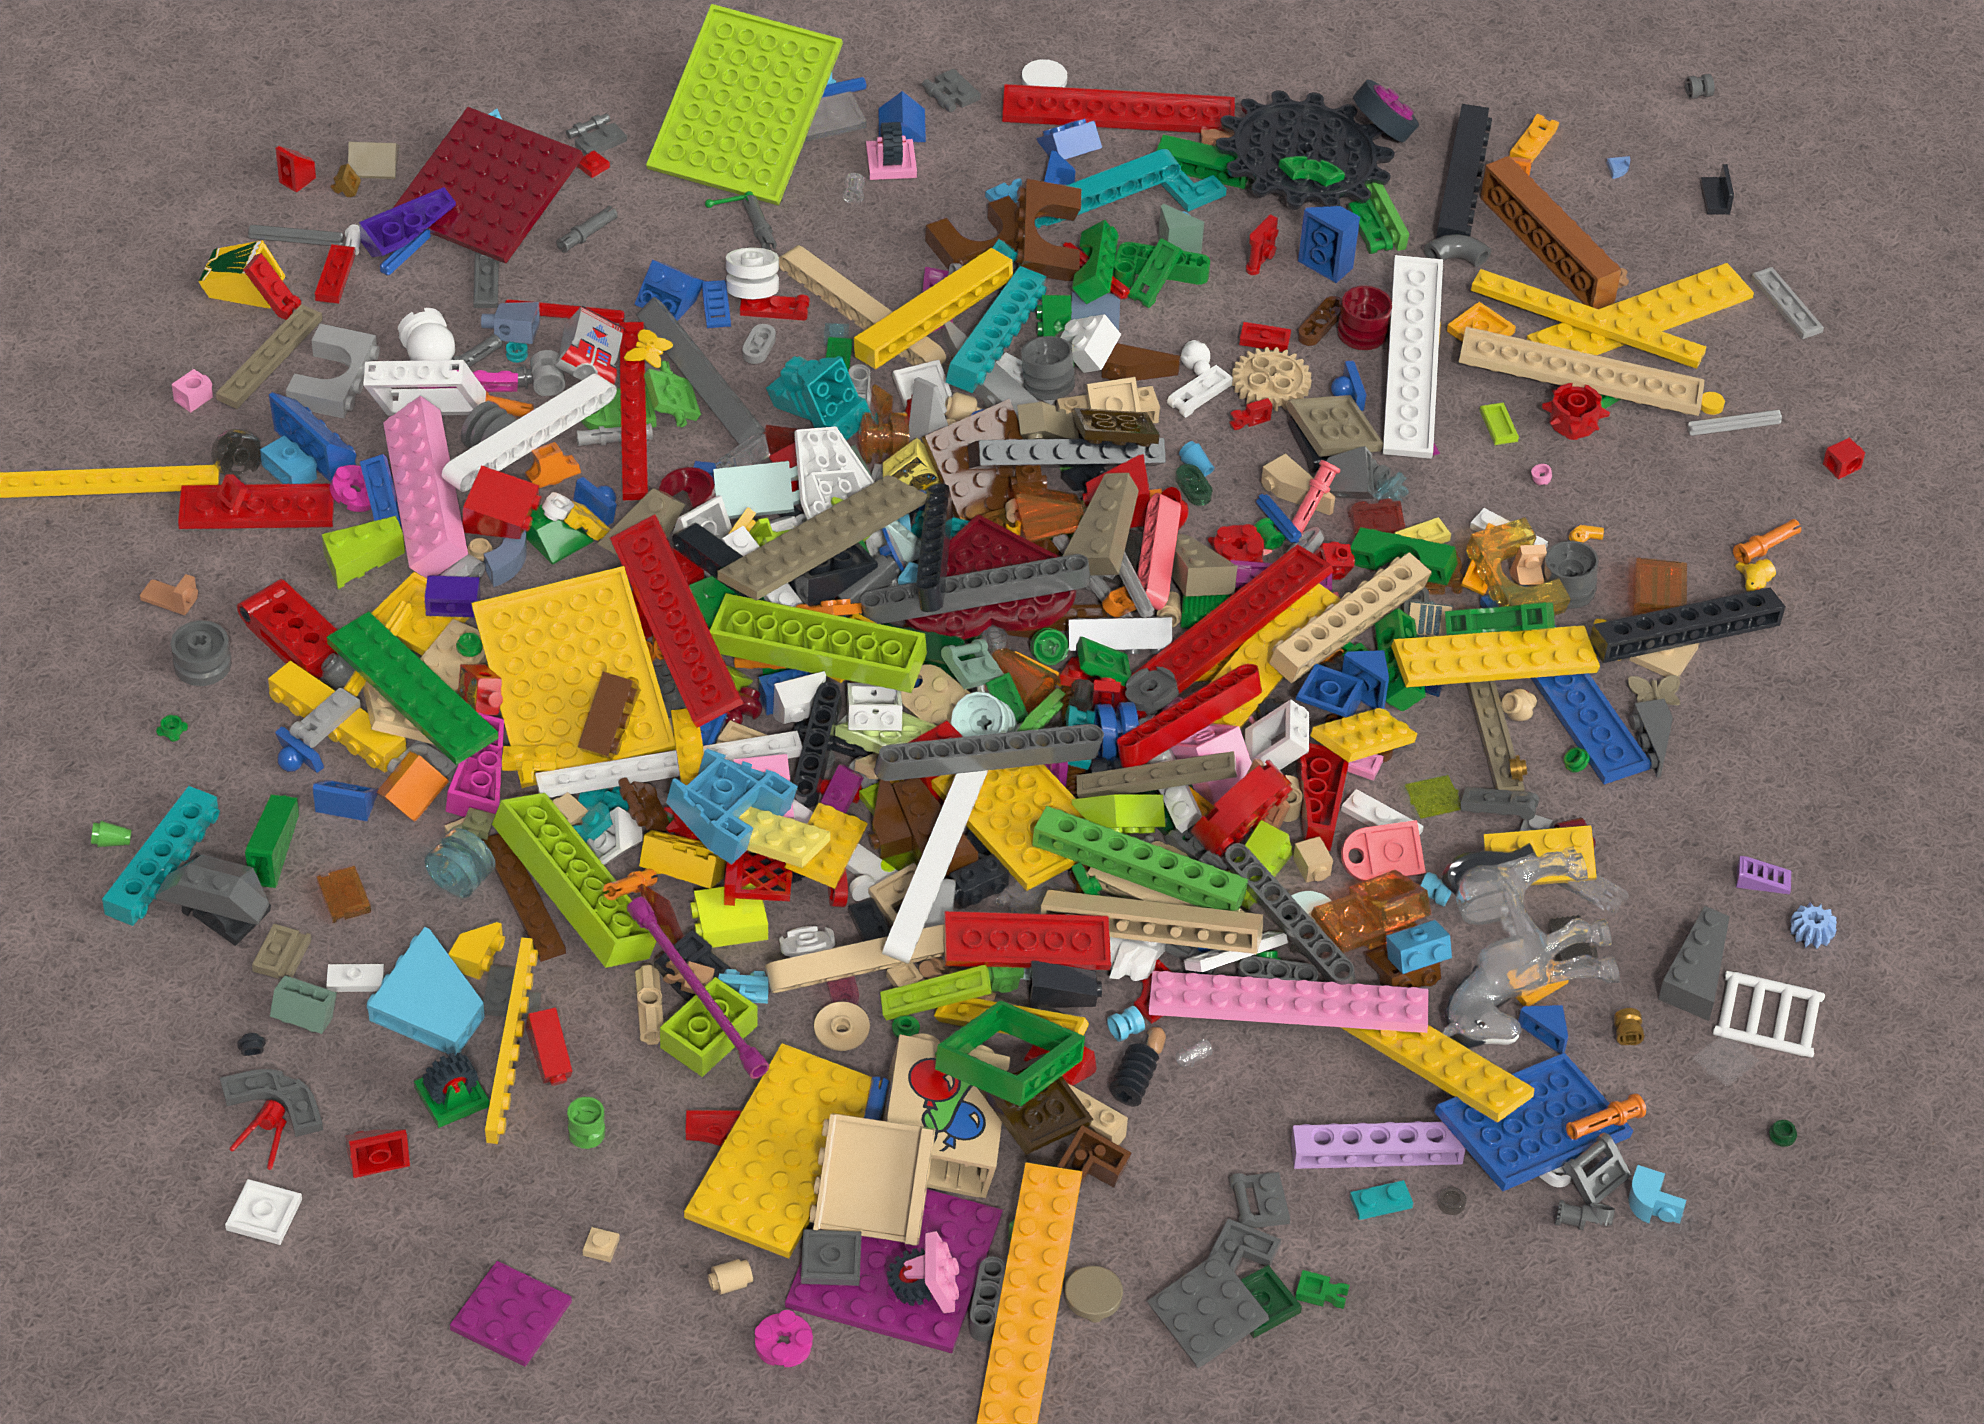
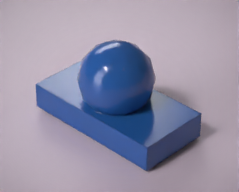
M1345 361L1343 376L1335 378L1332 382L1331 393L1333 396L1351 395L1360 410L1363 411L1366 401L1365 389L1355 362Z
M584 477L577 479L573 500L585 505L607 526L613 523L617 506L614 490L606 485L595 487Z
M281 726L275 732L281 746L284 747L278 753V765L287 772L296 771L303 763L316 773L324 768L319 754L304 744L302 740L290 735V731L285 727Z

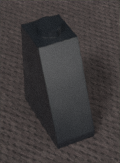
M1031 961L1028 981L1029 1005L1033 1009L1096 1007L1097 997H1102L1101 981H1096V971Z

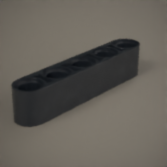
M696 522L672 536L676 549L715 579H718V571L743 557ZM721 582L722 584H724L726 587H728L730 590H732V591H733L734 593H736L737 595L742 596V597L751 598V597H749V596H747V595H745V594L739 592L738 590H736V589H734V588H732V587L726 585L725 583Z
M824 682L817 689L793 783L798 786L795 800L806 808L815 806L819 800L821 783L824 780L835 736V726L838 724L842 708L840 688L833 682ZM827 696H834V697H835V698L832 699V700H825V699H824V698L827 697ZM822 719L829 720L825 724L818 723ZM817 742L823 743V745L820 747L812 746L814 743ZM810 766L818 767L813 771L806 770ZM805 789L811 790L809 794L800 793L802 790Z

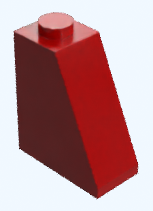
M556 1007L529 1013L525 1029L543 1084L550 1082L551 1086L566 1083L567 1078L571 1077L573 1071Z

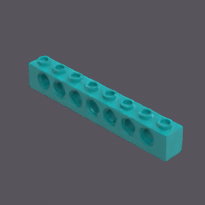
M1019 266L950 362L946 383L973 393L978 385H983L987 373L992 372L996 360L1000 361L1004 348H1009L1013 336H1017L1021 325L1026 324L1030 311H1035L1038 301L1042 300V295L1046 294L1047 287L1044 286L1046 276Z

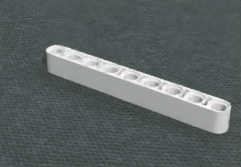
M598 374L590 375L449 461L442 470V478L461 492L468 491L472 488L481 465L496 471L502 470L609 404L616 395V386Z

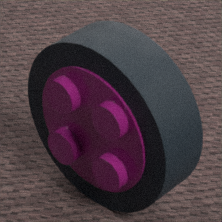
M1367 79L1353 95V100L1371 120L1368 124L1377 125L1389 136L1400 142H1405L1419 127V123L1413 115L1414 111L1408 105L1403 104L1398 99L1399 95L1391 88L1387 90L1382 85Z

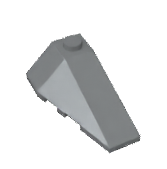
M920 377L914 379L907 444L916 438L923 443L921 437L948 426L944 415L947 409L938 386Z

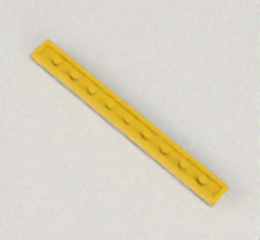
M1480 269L1472 283L1471 291L1696 369L1706 352V346Z
M219 465L2 472L0 473V498L181 491V485H219L220 471Z

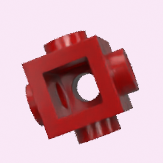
M1339 542L1322 543L1313 553L1332 565V580L1345 578L1354 568L1355 558L1351 553L1350 544H1340Z

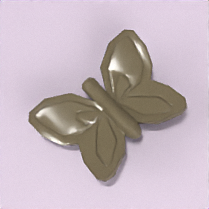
M1677 675L1665 677L1660 681L1659 686H1657V681L1652 680L1650 685L1647 680L1638 676H1630L1628 678L1630 689L1638 695L1637 703L1665 699L1667 704L1680 705V700L1675 695L1680 686V678Z

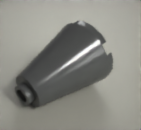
M882 554L874 558L878 562V568L836 596L837 600L850 599L851 604L861 603V596L865 592L889 587L898 576L896 571L899 568L898 564L890 555L886 558Z

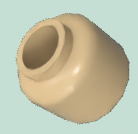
M956 392L952 396L947 397L945 401L947 412L944 415L946 419L959 421L968 417L973 412L981 410V408L977 407L975 397Z

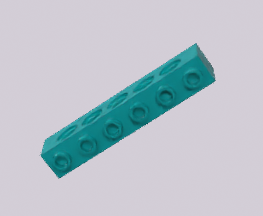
M191 786L186 788L102 898L105 915L131 926H134L139 918L145 917L148 906L153 899L156 900V894L166 876L177 870L182 861L188 860L193 846L196 842L200 843L203 840L208 826L218 820L220 810L218 809L216 796Z

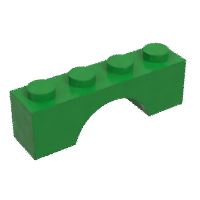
M1106 220L1093 225L1081 233L1079 246L1090 259L1074 274L1072 288L1086 305L1109 293L1111 288L1119 235L1117 230L1110 226Z
M1042 295L1041 305H1037V319H1041V322H1037V336L1056 337L1058 333L1065 330V325L1071 320L1072 315L1071 295Z
M1360 527L1350 547L1351 553L1355 558V566L1375 571L1384 564L1392 562L1395 558H1402L1410 552L1431 571L1427 582L1448 585L1458 564L1455 546Z
M1550 602L1445 611L1447 636L1555 629L1553 603Z

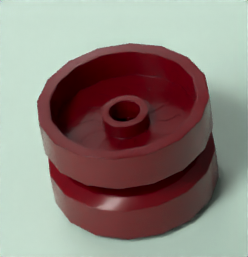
M686 467L676 469L668 473L662 479L659 486L660 491L686 504L680 516L716 497L713 478L708 472L700 468Z

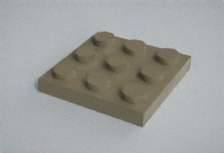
M1351 395L1291 399L1286 405L1287 410L1319 457L1337 455L1366 446L1370 452H1381L1384 443Z

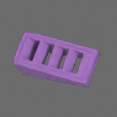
M1740 856L1737 865L1736 888L1790 894L1791 871L1753 858ZM1768 875H1772V880L1768 879ZM1778 876L1783 877V884L1778 883Z

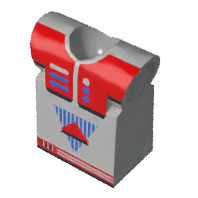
M581 306L564 326L559 352L560 356L554 366L580 380H584L592 374H598L614 385L617 376V369L614 364L617 361L624 328Z

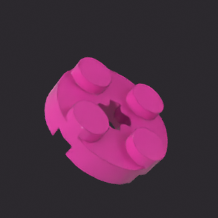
M347 465L339 467L330 483V492L337 503L341 501L347 505L346 509L350 511L365 512L370 510L371 505L361 466ZM355 485L359 487L360 491L357 492L356 489L351 488V486Z
M783 1310L780 1313L765 1318L755 1329V1350L758 1356L769 1365L774 1366L776 1364L784 1365V1367H793L807 1359L813 1345L812 1329L803 1318L796 1316L791 1310ZM779 1336L790 1337L789 1344L786 1345L784 1342L777 1343Z

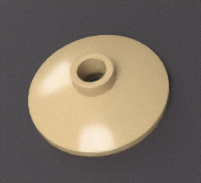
M835 1002L825 1006L817 1014L814 1022V1031L817 1039L827 1048L837 1051H846L858 1047L866 1040L870 1030L869 1018L865 1011L849 1002ZM845 1029L846 1032H838V1030Z

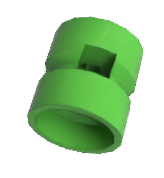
M577 1098L568 1107V1136L575 1146L590 1149L598 1146L605 1138L604 1108L602 1103L595 1098Z

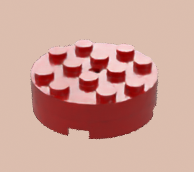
M1270 759L1266 760L1264 767L1257 766L1235 784L1214 804L1215 807L1206 817L1202 816L1194 825L1190 833L1207 851L1222 857L1230 845L1241 843L1246 838L1245 835L1248 834L1250 828L1254 831L1261 820L1265 822V818L1269 815V811L1274 805L1276 807L1280 806L1289 797L1288 795L1293 790L1291 788L1292 783Z

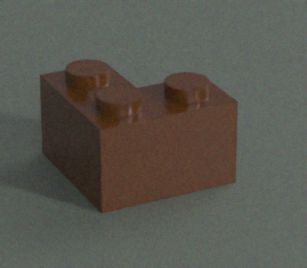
M1082 1125L1057 1168L1082 1171L1080 1189L1089 1174L1114 1188L1125 1170L1132 1153Z

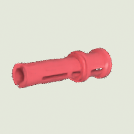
M1324 460L1319 462L1321 466L1314 479H1310V489L1292 520V523L1301 533H1303L1314 514L1322 496L1331 490L1329 486L1335 475L1341 471Z

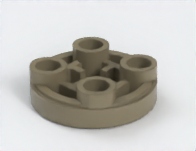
M1082 1267L1074 1271L1066 1281L1064 1297L1066 1304L1076 1315L1088 1319L1090 1322H1100L1102 1319L1111 1316L1119 1309L1122 1303V1283L1116 1274L1104 1267Z

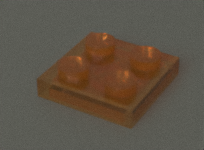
M1358 893L1316 906L1311 912L1312 917L1324 933L1343 953L1383 940L1387 933Z

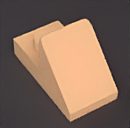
M1545 544L1523 545L1519 547L1509 571L1510 576L1518 584H1544L1541 565L1547 554Z

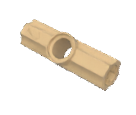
M646 965L635 971L640 1040L648 1045H654L660 1042V1027L664 1024L659 971L652 965Z

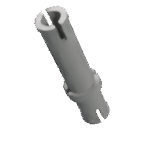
M651 423L646 424L647 439L653 438ZM599 426L598 429L576 431L578 446L592 444L606 446V443L622 442L621 427L604 428V426Z

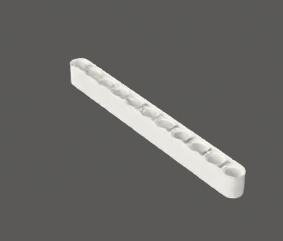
M988 770L956 774L882 952L883 955L909 964Z

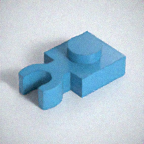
M1020 178L1015 179L1010 186L1004 182L986 191L985 197L992 202L1009 195L1016 203L1018 202L1016 200L1017 191L1022 186V180Z

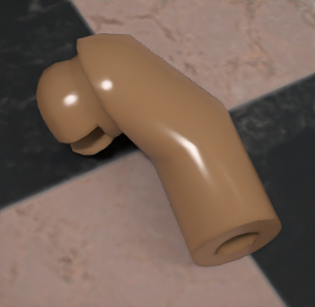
M1152 1027L1147 1032L1149 1036L1146 1045L1160 1054L1164 1047L1166 1035L1162 1028Z

